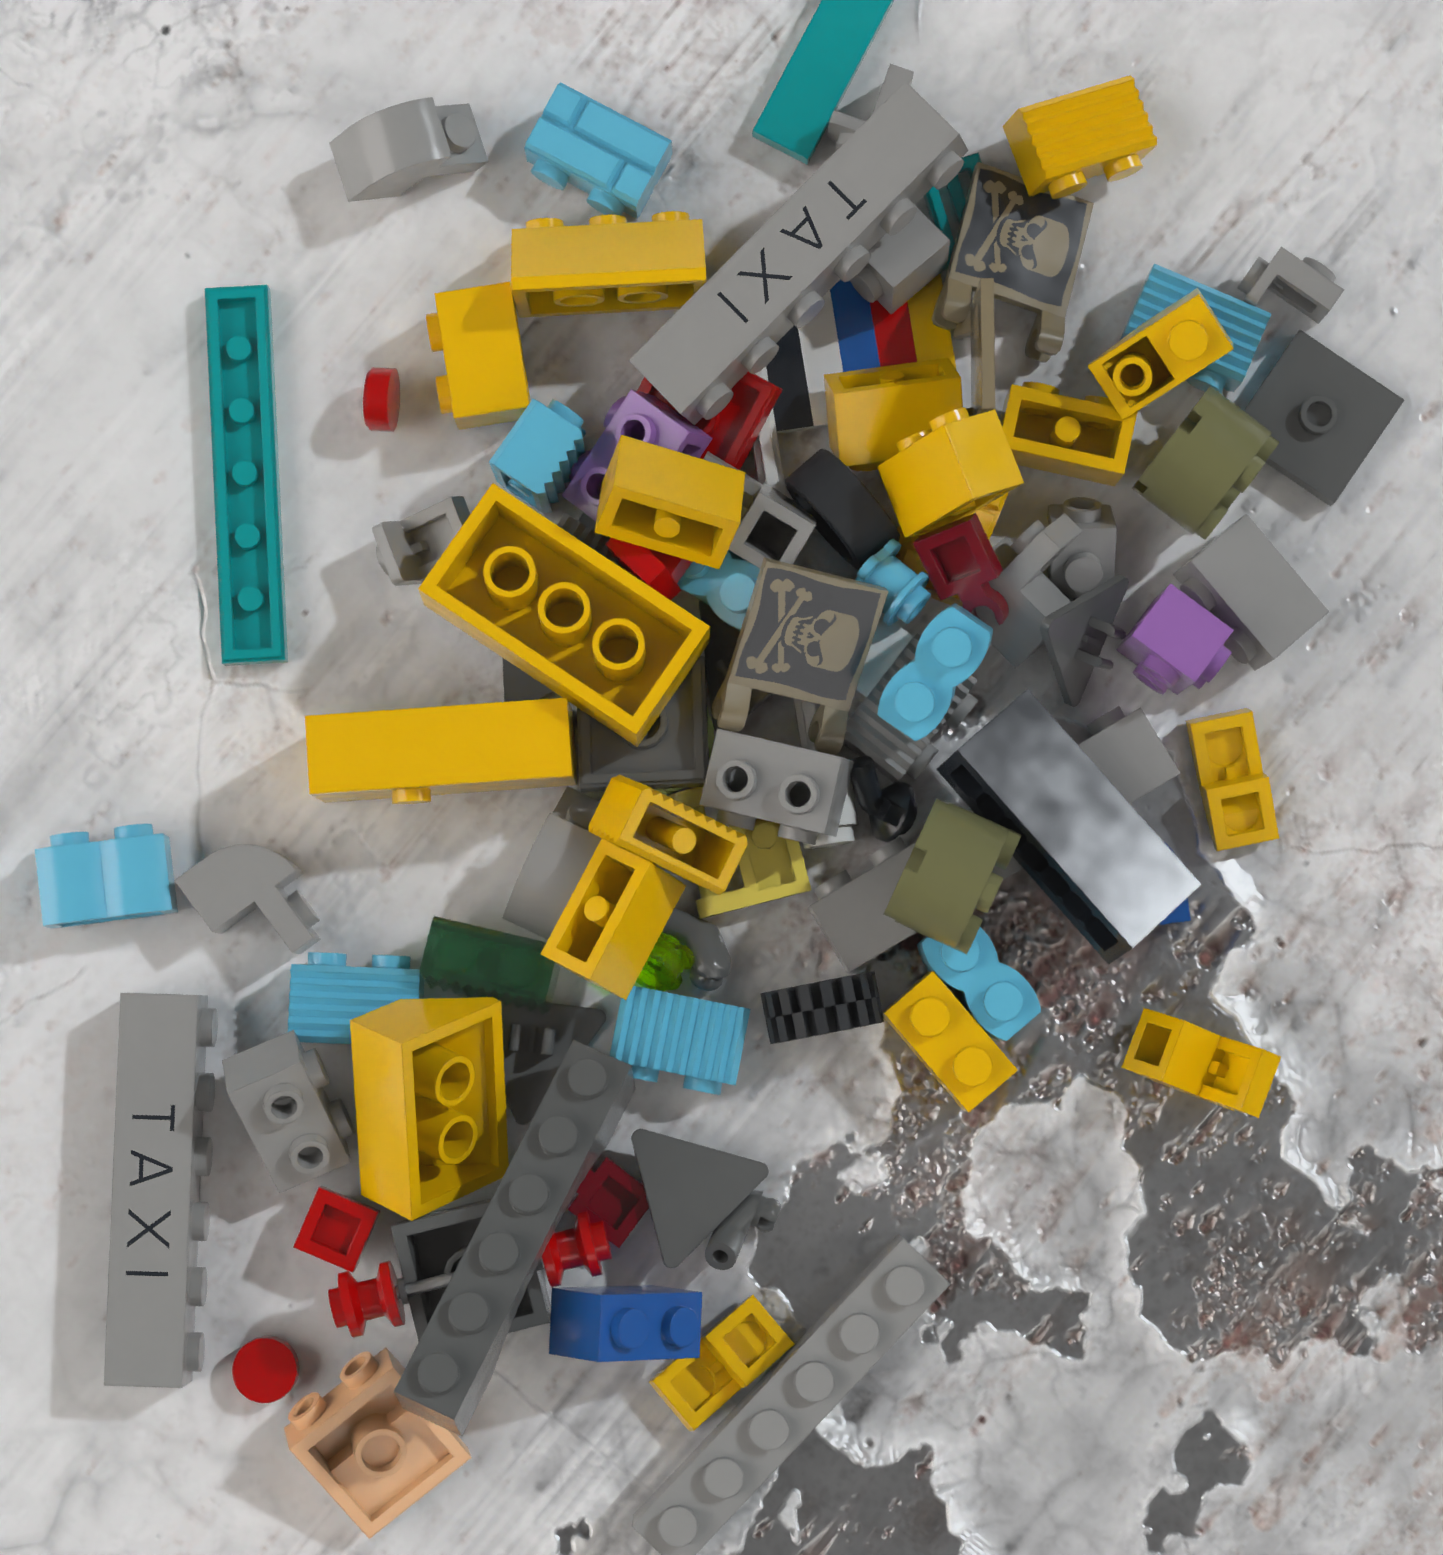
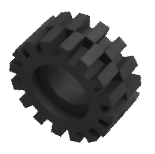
M874 971L760 993L770 1044L884 1022Z

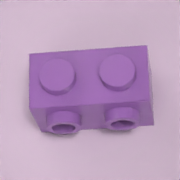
M631 389L627 396L618 399L609 409L604 419L605 430L594 447L584 452L578 458V462L572 466L571 474L569 475L571 482L562 496L596 521L602 481L621 435L697 458L701 457L713 438L656 396Z
M1170 583L1150 603L1116 650L1137 665L1133 674L1146 686L1164 695L1167 689L1178 695L1191 685L1200 689L1205 682L1209 683L1215 677L1232 653L1223 644L1234 630Z

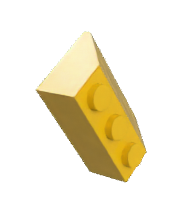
M660 212L652 215V222L627 223L626 217L622 215H598L589 219V225L564 226L563 220L557 218H537L527 221L526 228L512 229L511 290L519 318L678 310L706 283L703 220H690L689 214L686 212Z
M493 997L399 999L351 1019L350 1031L361 1195L413 1221L503 1178L509 1166L501 1001Z

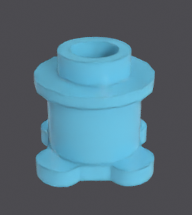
M894 538L877 554L868 558L858 571L856 578L857 581L885 587L889 591L882 613L885 614L883 622L888 626L894 624L899 619L906 624L910 623L921 612L931 597V593L925 589L929 581L928 574L925 572L916 574L896 557L902 545Z

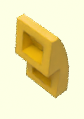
M1243 708L1185 720L1199 790L1215 850L1222 851L1280 839L1269 777L1263 773L1253 711Z
M750 1295L701 1336L700 1358L674 1359L649 1381V1384L689 1432L694 1431L741 1388L751 1384L788 1351L794 1343L756 1297Z

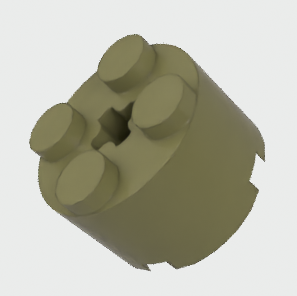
M1210 386L1132 489L1192 535L1196 533L1206 540L1225 516L1228 508L1240 492L1243 493L1265 465V461L1280 442L1271 436L1272 432Z
M936 798L883 915L894 919L898 924L967 955L983 920L973 915L974 909L986 914L988 913L1003 880V877L993 873L992 870L994 866L1006 870L1021 834L953 803H946Z

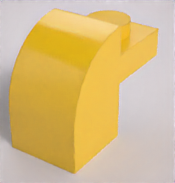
M1143 1008L1121 1068L1215 1105L1259 1118L1281 1056L1220 1036L1185 1020Z

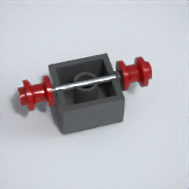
M492 1198L427 1214L413 1221L409 1219L399 1221L392 1225V1235L403 1277L397 1279L391 1261L379 1264L376 1278L357 1282L349 1271L338 1273V1287L328 1290L330 1308L336 1327L348 1326L351 1336L355 1338L364 1335L368 1320L386 1316L394 1327L405 1325L404 1304L409 1303L419 1342ZM588 1212L577 1213L574 1228L553 1233L531 1277L508 1333L550 1323L551 1304L542 1272L544 1268L551 1288L562 1284L565 1270L584 1266L592 1277L603 1275L601 1261L612 1259L603 1220L591 1223Z

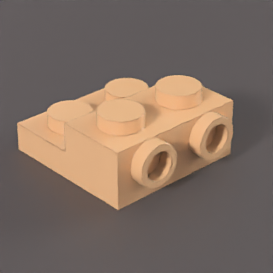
M386 1347L374 1357L370 1352L366 1351L352 1358L340 1373L339 1377L342 1382L324 1397H321L317 1392H313L299 1400L289 1412L288 1420L291 1423L284 1427L289 1450L369 1539L472 1458L468 1447L456 1433L402 1408L394 1390L405 1368Z

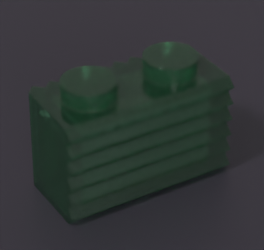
M434 916L419 972L431 989L439 985L443 992L451 988L455 995L464 991L468 998L476 993L478 997L488 996L498 1000L501 999L505 1006L513 1002L517 1009L526 1005L529 1012L538 1008L541 1014L544 1015L551 1009L561 966L541 955L546 944L544 941Z

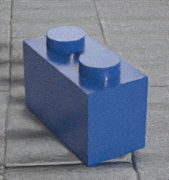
M655 1285L552 1288L549 1354L594 1362L700 1358L702 1292Z

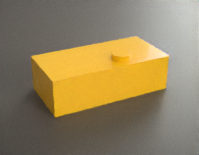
M494 483L488 488L418 588L424 606L561 697H567L570 703L636 747L639 746L710 642L709 625Z
M567 697L305 716L309 794L324 803L392 798V804H418L431 802V795L577 785L573 711Z

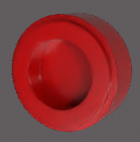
M372 367L366 375L363 392L365 425L370 431L394 432L400 411V379L396 368Z
M274 1336L258 1337L245 1344L237 1353L232 1367L233 1380L239 1392L249 1400L257 1403L275 1402L289 1393L296 1384L300 1370L299 1360L295 1350L283 1339Z

